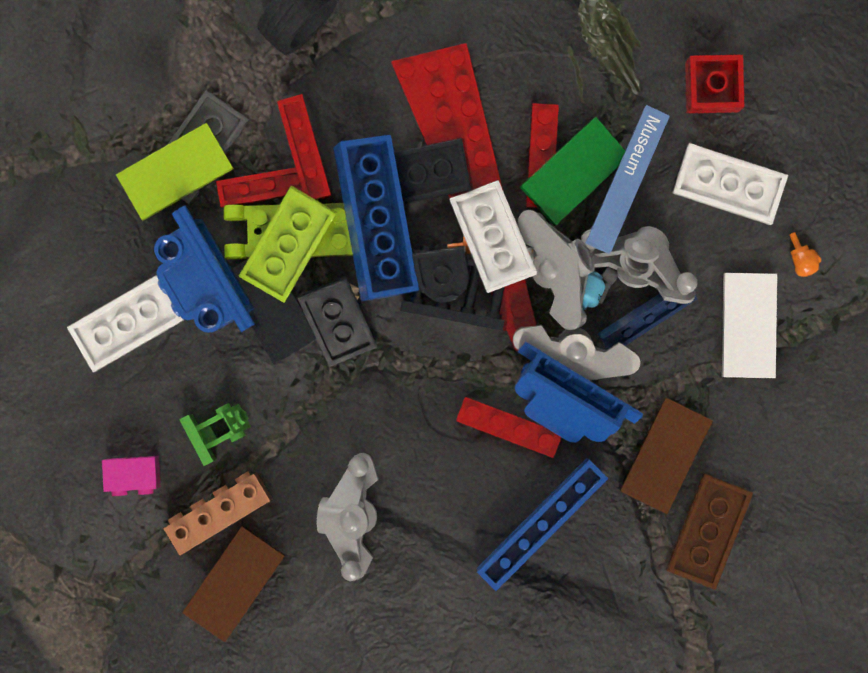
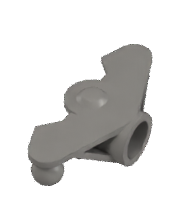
M526 210L518 218V228L525 244L534 247L537 254L533 261L537 275H534L533 279L541 287L552 289L555 296L550 310L552 317L567 330L580 328L587 320L586 313L582 310L588 274L592 273L595 269L592 256L580 239L571 241L547 223L542 214Z
M646 226L640 228L637 232L618 237L610 254L585 243L591 229L583 233L581 241L588 248L595 267L609 266L617 270V276L620 281L630 287L642 288L651 285L658 289L665 301L688 304L694 300L697 279L692 273H680L669 251V241L662 231Z
M542 325L520 327L513 336L514 346L518 350L526 341L587 380L631 375L640 367L639 356L620 342L607 350L594 346L590 335L581 328L574 330L565 329L556 338L549 337Z
M359 453L349 461L348 468L330 498L323 497L321 499L317 512L318 533L326 534L341 561V574L348 581L362 578L373 559V555L363 544V535L371 531L376 525L377 510L366 499V490L379 480L372 457L366 453Z

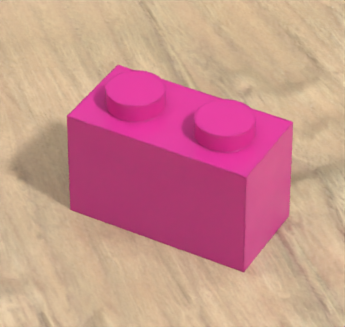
M159 456L102 460L103 491H111L112 496L128 495V490H138V495L154 494V489L161 487Z

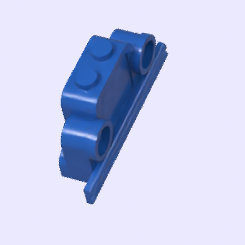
M186 205L174 211L172 215L180 228L169 235L160 237L154 246L157 259L163 263L157 269L158 286L170 298L173 312L184 320L194 319L196 326L201 331L208 333L217 331L235 321L241 332L253 326L255 323L249 312L254 310V307L202 219H194Z
M526 341L520 347L518 353L531 360L530 363L523 366L521 375L515 385L516 393L521 398L529 400L524 412L529 418L569 442H578L585 435L592 441L603 442L621 427L624 418L635 424L643 416V413Z

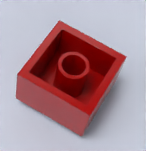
M743 55L690 56L686 60L687 113L739 112L744 108Z

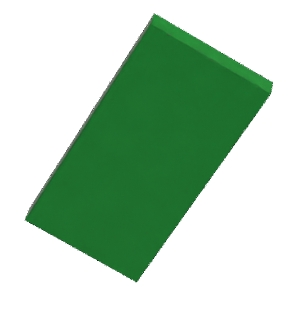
M594 117L528 178L520 188L555 226L619 167L625 150L598 118Z

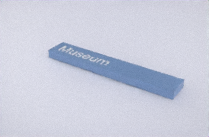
M648 105L645 106L585 242L586 244L607 254H610L670 117L669 115Z

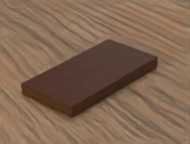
M665 397L619 491L668 514L713 420Z
M703 473L666 571L716 590L753 492Z
M242 526L182 613L223 642H226L285 554Z

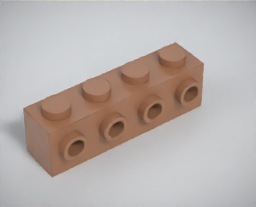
M246 472L235 479L237 482L235 486L228 489L224 485L213 492L215 498L208 502H205L203 498L191 505L192 512L183 516L180 512L168 519L170 525L163 529L179 555H182L273 499L257 472L253 475Z

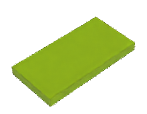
M205 123L119 172L116 176L141 220L144 221L234 168L208 123Z
M291 185L239 277L285 303L337 212Z

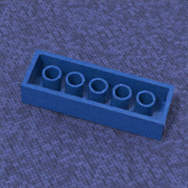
M391 135L339 142L333 149L361 302L418 291V281L415 274Z

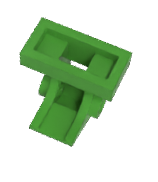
M227 403L215 410L216 416L199 425L193 414L179 419L203 466L217 460L211 450L212 447L229 438L231 442H234L246 436L244 430L251 426L246 412L239 404L231 407ZM224 418L230 431L217 438L210 425Z

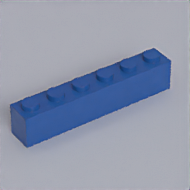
M586 458L476 568L477 573L497 591L608 478Z

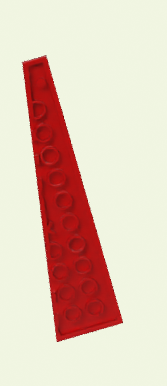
M467 43L391 61L426 145L463 138L473 190L498 180L502 187ZM466 192L448 195L450 199ZM525 279L505 286L500 314H502L501 320L508 321L506 331L515 352L519 351L513 343L515 331L520 327L536 326Z

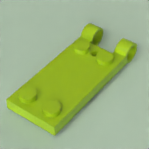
M324 204L337 213L311 257L353 256L344 204ZM279 205L224 206V220H247L248 244L224 245L225 259H249ZM260 228L262 233L256 235L254 233L255 229Z

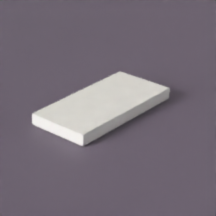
M689 143L672 193L772 225L788 175Z
M499 180L450 198V203L487 293L537 275L536 268Z
M723 273L722 377L776 378L777 274Z
M157 275L67 327L92 372L98 371L184 321L183 318L178 317L173 312L170 298L158 286L159 279Z

